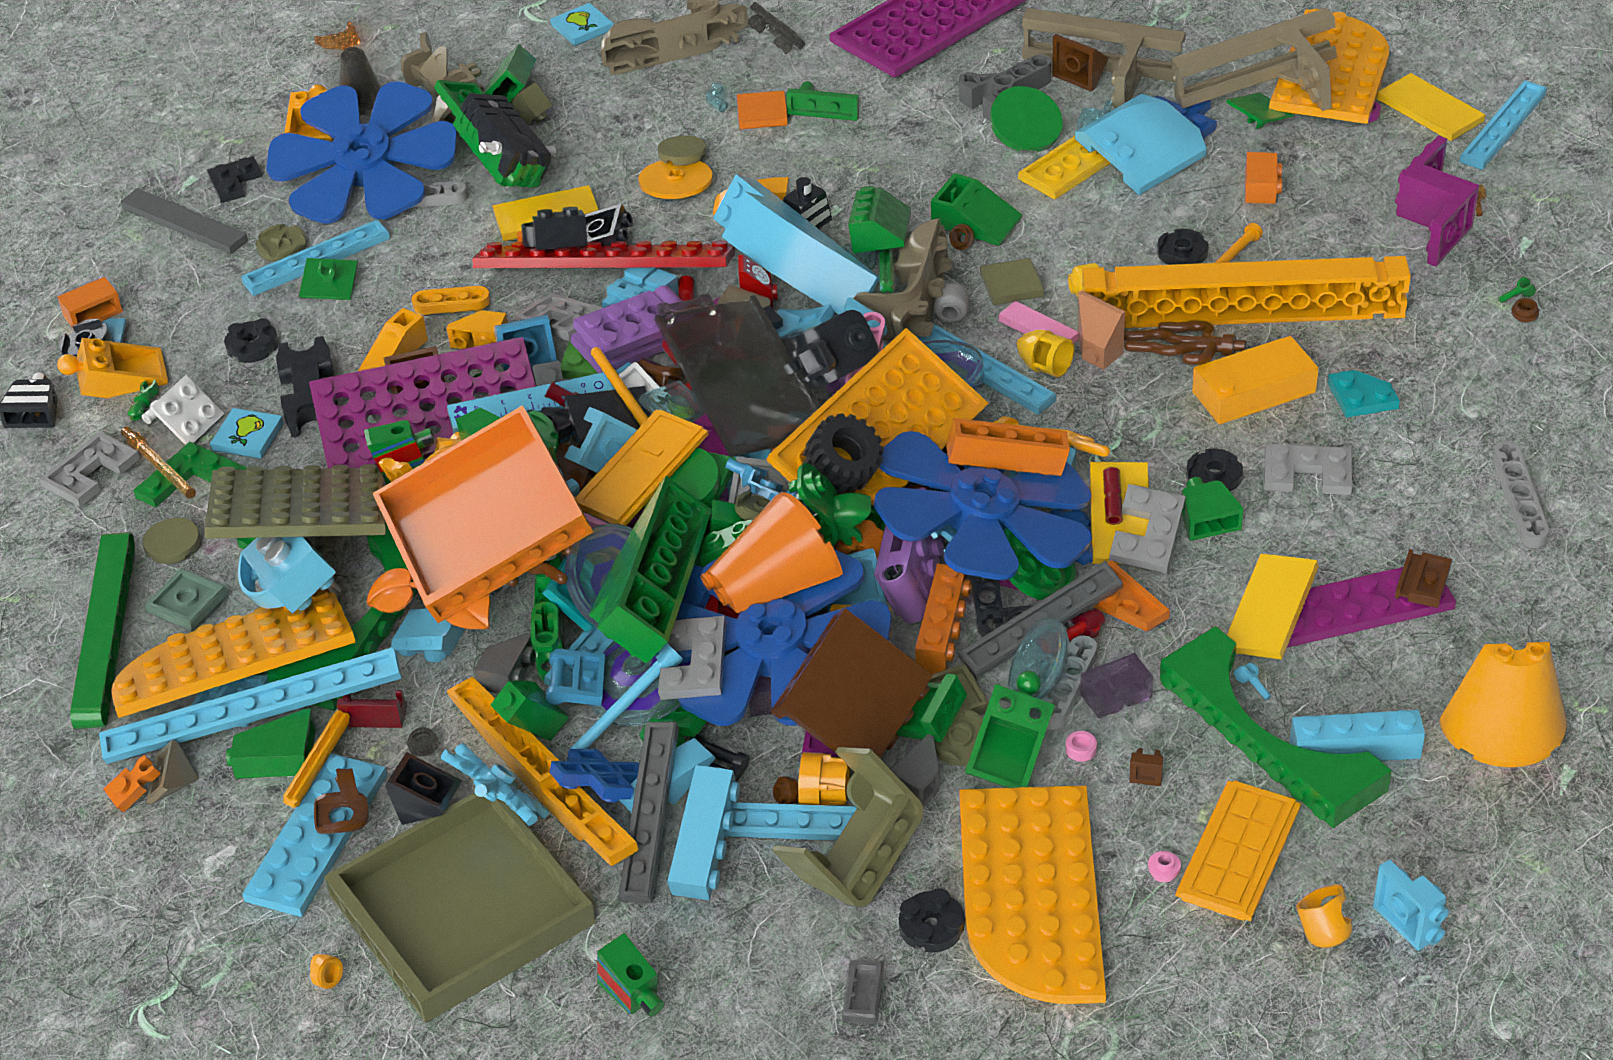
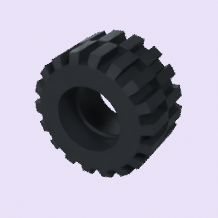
M839 413L836 417L831 415L825 421L822 420L806 443V448L803 452V456L806 457L803 462L811 464L833 484L838 494H844L845 491L855 493L857 489L860 491L864 488L882 463L883 457L881 455L884 453V447L879 445L882 440L879 435L876 436L874 434L876 431L874 427H868L866 425L867 421L862 418L859 421L855 415L849 414L848 417H845L844 413ZM834 447L845 450L852 457L853 461L842 458L837 454Z

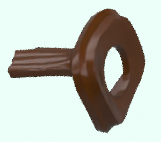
M644 357L637 362L648 375L654 376L653 381L663 391L666 388L668 379L684 381L686 378L684 370L681 368L662 366Z
M336 769L337 777H335L340 792L322 794L315 799L314 824L319 834L356 831L368 823L367 798L357 790L353 769ZM348 807L353 810L354 813L350 820L332 823L329 820L331 812L336 808Z

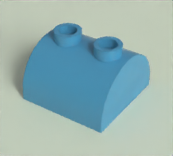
M547 314L494 326L496 342L523 337L531 370L532 365L557 361ZM501 364L503 371L508 370L510 367L507 364Z

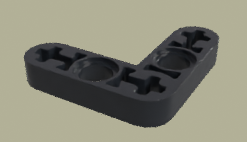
M970 575L978 633L982 637L993 631L989 630L988 625H985L987 619H992L993 623L996 624L995 630L1004 624L1003 617H1007L1008 622L1033 606L1003 608L999 580L987 578V582L982 583V577ZM987 590L993 592L996 598L992 603H983L978 597L979 594ZM1062 626L1052 631V633L1058 632Z

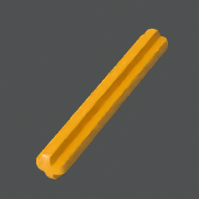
M341 710L334 712L284 793L283 802L285 805H289L292 808L299 806L348 726L350 718L348 713H343Z

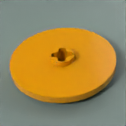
M667 160V163L657 161L645 167L640 172L638 180L641 190L648 195L663 199H679L696 195L707 189L712 183L713 175L711 168L701 161L677 166L672 165V161Z

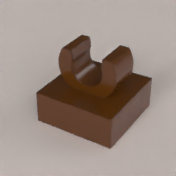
M1138 748L1136 753L1132 752L1129 783L1161 786L1164 756H1161L1160 750L1155 749L1154 755L1143 754V748Z

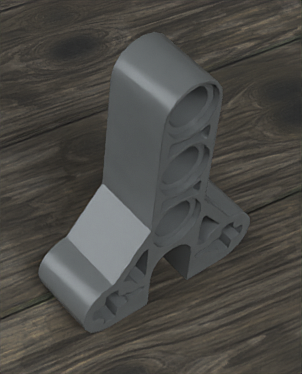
M1040 54L1032 56L1001 73H963L959 77V100L971 109L983 104V117L991 122V106L995 98L1002 91L1017 86L1031 87L1039 90L1050 83L1051 59L1046 55Z

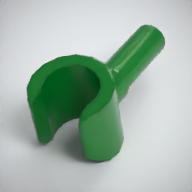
M1522 277L1518 280L1517 287L1498 297V300L1502 303L1519 294H1522L1524 297H1531L1536 293V288L1531 284L1529 278Z

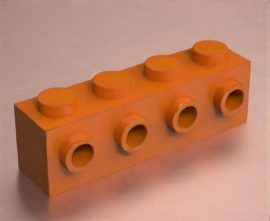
M953 418L946 444L948 463L1062 476L1070 451L1067 431Z
M938 563L915 646V662L931 674L947 670L949 662L954 661L956 649L954 642L955 639L959 640L961 631L960 618H964L966 612L965 597H969L971 592V579H967V574L956 572L948 565Z

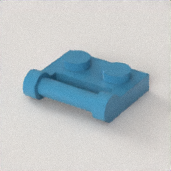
M555 649L551 652L549 662L552 665L550 687L546 691L547 702L553 705L571 702L601 706L605 654L566 649ZM573 665L571 687L562 686L564 666Z

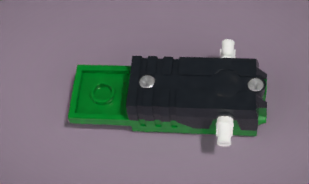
M437 80L434 89L451 109L453 115L456 116L453 126L459 132L461 138L469 145L472 152L483 163V166L490 172L495 182L504 187H539L550 165L551 156L556 154V148L554 146H545L525 120L520 118V114L517 110H514L513 105L508 103V99L505 96L487 95L477 83Z

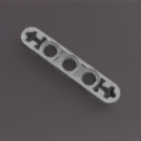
M1510 441L1499 442L1494 447L1493 463L1518 535L1525 546L1541 548L1547 543L1549 527L1519 446ZM1507 472H1516V473L1520 474V476H1518V477H1512V476H1509V475L1506 474V473H1507ZM1521 491L1526 493L1527 496H1517L1513 492ZM1529 511L1534 516H1524L1520 512Z

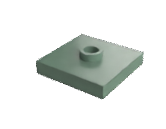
M181 568L145 604V609L147 613L193 631L229 593L226 586Z

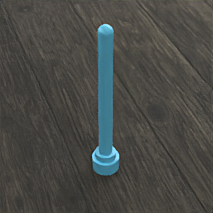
M666 643L655 657L657 661L570 749H587L660 675V668L677 667L684 659Z

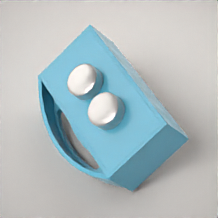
M260 537L253 540L240 553L238 565L240 587L260 607L278 608L285 606L293 614L297 609L299 611L306 609L312 602L311 596L319 588L321 590L328 589L331 593H335V595H338L337 591L341 592V588L334 582L333 575L336 573L308 537ZM257 580L263 589L261 592H256L255 582Z

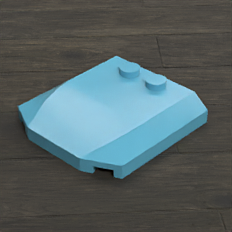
M1142 93L1075 131V139L1090 153L1094 149L1097 150L1123 173V182L1138 195L1206 156L1207 148L1198 127L1167 101Z

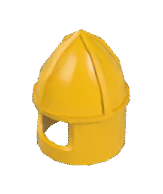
M1037 329L1025 333L1016 342L1020 357L1035 372H1043L1059 378L1067 372L1074 356L1072 340L1056 335L1050 330Z

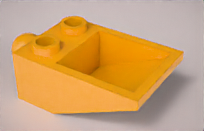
M316 84L309 91L290 93L284 133H294L330 142L333 141L334 138L304 122L300 113L301 107L306 101L328 91L323 85Z
M82 338L77 357L72 354H64L57 362V367L62 374L72 375L77 372L80 392L84 396L111 398L140 391V385L145 380L148 386L152 385L153 380H156L158 386L166 385L168 382L162 351L158 347L104 341L98 338Z

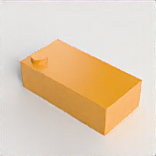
M1290 335L1195 366L1193 370L1192 392L1220 425L1316 393L1319 367Z

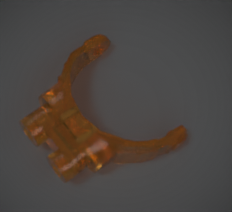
M347 22L348 29L343 32L320 37L317 35L314 37V41L325 49L346 50L352 45H358L360 38L354 23Z

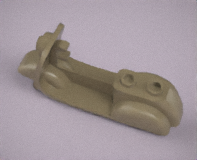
M688 0L687 9L691 10V14L655 23L650 18H633L620 21L609 29L601 41L602 63L605 67H610L612 75H617L706 53L718 48L722 41L726 44H730V39L738 42L739 35L736 32L748 25L747 7L740 4L720 5L719 0Z
M940 218L919 225L906 238L905 247H899V259L895 261L894 269L896 276L900 277L901 283H907L905 291L894 294L859 292L853 298L868 309L884 317L887 334L883 336V340H893L905 328L916 337L932 335L934 326L930 322L934 312L935 297L943 296L942 289L945 288L943 278L945 272L951 270V265H953L952 259L948 258V238L946 237L944 225H941Z

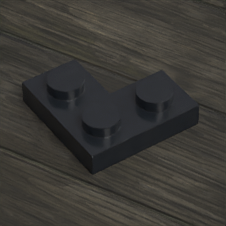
M254 156L241 158L235 162L220 164L214 168L207 169L208 177L221 204L245 197L240 183L262 177Z

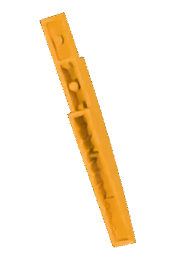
M470 677L447 690L448 696L481 736L539 801L579 842L585 840L611 867L638 851L636 841L579 786L576 789H567L559 785L549 772L551 762L560 760L532 733L507 723L490 705L495 698L474 677Z

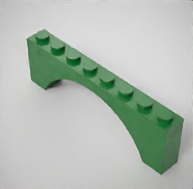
M386 521L385 535H366L370 553L381 563L385 572L395 568L408 570ZM415 588L412 589V590H413V597H412V598H414V597L416 596L417 592H418V590L415 589ZM371 607L351 627L355 643L268 670L266 673L268 682H275L377 652L379 645L384 638L389 636L392 626L403 615L405 608L397 612L385 613ZM343 696L312 705L335 711L338 699H343Z
M1218 627L1211 628L1161 659L1160 681L1166 689L1174 692L1187 707L1192 708L1201 715L1208 725L1215 727L1224 735L1229 743L1236 745L1246 754L1250 761L1257 763L1268 773L1271 779L1283 785L1296 800L1304 803L1313 811L1318 819L1324 820L1332 828H1335L1389 791L1392 770L1369 751L1354 754L1316 752L1287 743L1255 723L1238 703L1229 680L1230 672L1235 664L1236 642Z

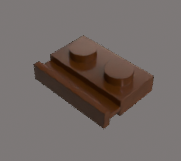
M1409 549L1396 587L1395 598L1399 599L1400 596L1407 597L1410 602L1438 608L1451 569L1452 559L1422 552V555L1413 553L1414 550Z

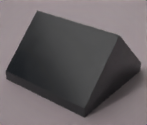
M406 752L388 779L385 788L401 824L404 825L441 816L461 785L462 780Z

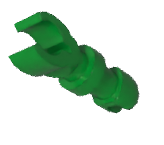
M146 380L141 383L140 393L134 398L135 404L131 405L128 410L130 420H140L145 413L144 408H148L151 404V399L158 394L160 388L156 380H153L151 386H148Z

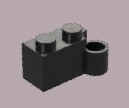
M565 207L562 212H552L551 209L538 210L537 216L532 217V222L521 225L523 246L535 247L536 250L587 245L585 214L582 210H578V207Z

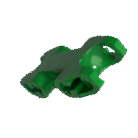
M559 552L554 559L544 562L558 569L562 563V554ZM544 574L534 575V607L531 611V642L533 649L536 651L537 674L544 681L545 675L549 671H544L542 665L549 662L550 653L555 649H565V613L542 594L551 579Z

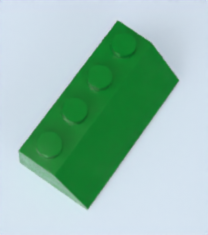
M865 186L860 188V191H856L848 221L853 254L905 247L911 208L883 188Z

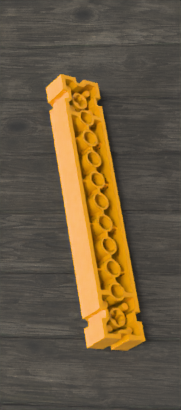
M1385 256L1383 262H1376L1373 257L1124 266L1115 267L1114 272H1104V267L1082 268V289L1084 292L1125 311L1124 328L1158 327V324L1161 322L1195 320L1206 321L1212 325L1373 319V314H1383V319L1405 318L1407 307L1405 293L1409 292L1411 275L1406 256Z

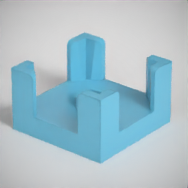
M589 407L584 420L593 424L581 448L579 449L571 445L565 458L598 473L637 430L601 411Z

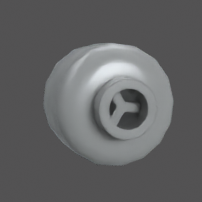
M946 284L945 288L942 289L943 296L935 297L934 311L942 321L956 323L967 315L970 301L969 294L965 288L958 284Z

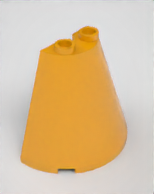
M1527 642L1526 647L1521 650H1515L1507 643L1484 644L1439 719L1444 735L1458 750L1463 748L1473 754L1474 760L1488 765L1523 767L1545 760L1551 755V751L1557 746L1560 747L1566 733L1567 718L1549 642Z

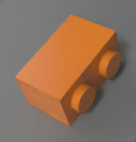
M1247 152L1245 203L1276 204V195L1282 193V163H1277V153Z
M106 277L57 296L63 316L71 327L84 320L99 319L103 321L123 312L118 293Z

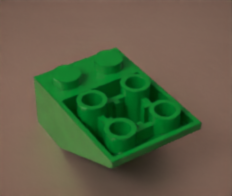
M954 173L931 200V220L940 218L941 225H944L945 230L951 231L956 225L965 224L972 228L974 238L999 246L1022 218V214L980 181Z

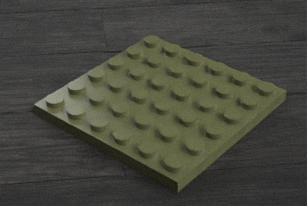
M365 464L360 466V468L335 465L332 468L323 469L316 465H308L303 469L278 466L275 469L264 470L260 466H251L246 468V470L220 467L218 470L212 471L205 521V539L385 535V519L372 494L384 487L383 474L373 464Z

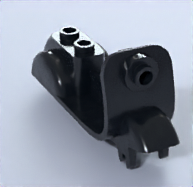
M848 310L807 331L798 329L776 339L780 351L776 352L774 356L775 358L783 356L786 362L783 368L787 375L792 374L786 378L788 383L795 380L800 388L815 389L865 366L878 354L879 349L862 313L856 310Z

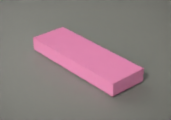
M1014 301L999 314V322L1023 334L1037 329L1050 330L1056 335L1072 340L1073 343L1079 337V332L1017 301Z

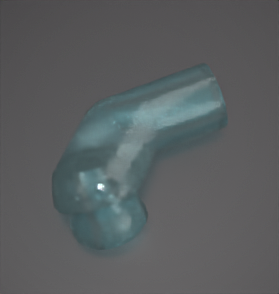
M713 82L711 88L707 91L706 102L719 112H725L728 108V103L722 99L724 87L720 83Z

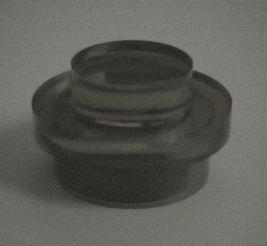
M426 727L413 730L407 741L409 751L416 756H427L433 753L439 744L437 735Z

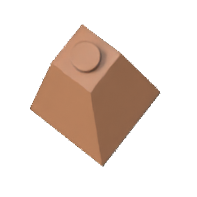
M1081 290L1078 293L1077 332H1079L1078 340L1082 359L1104 370L1123 354L1125 311Z

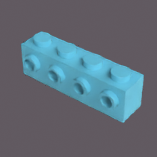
M1419 710L1292 717L1289 743L1304 749L1331 754H1354L1369 751L1380 761L1420 759L1425 731Z
M695 765L667 881L672 895L710 900L712 889L718 888L720 871L717 870L719 860H724L727 842L724 840L726 830L730 831L733 824L732 802L738 801L740 793V783L736 782L733 770Z

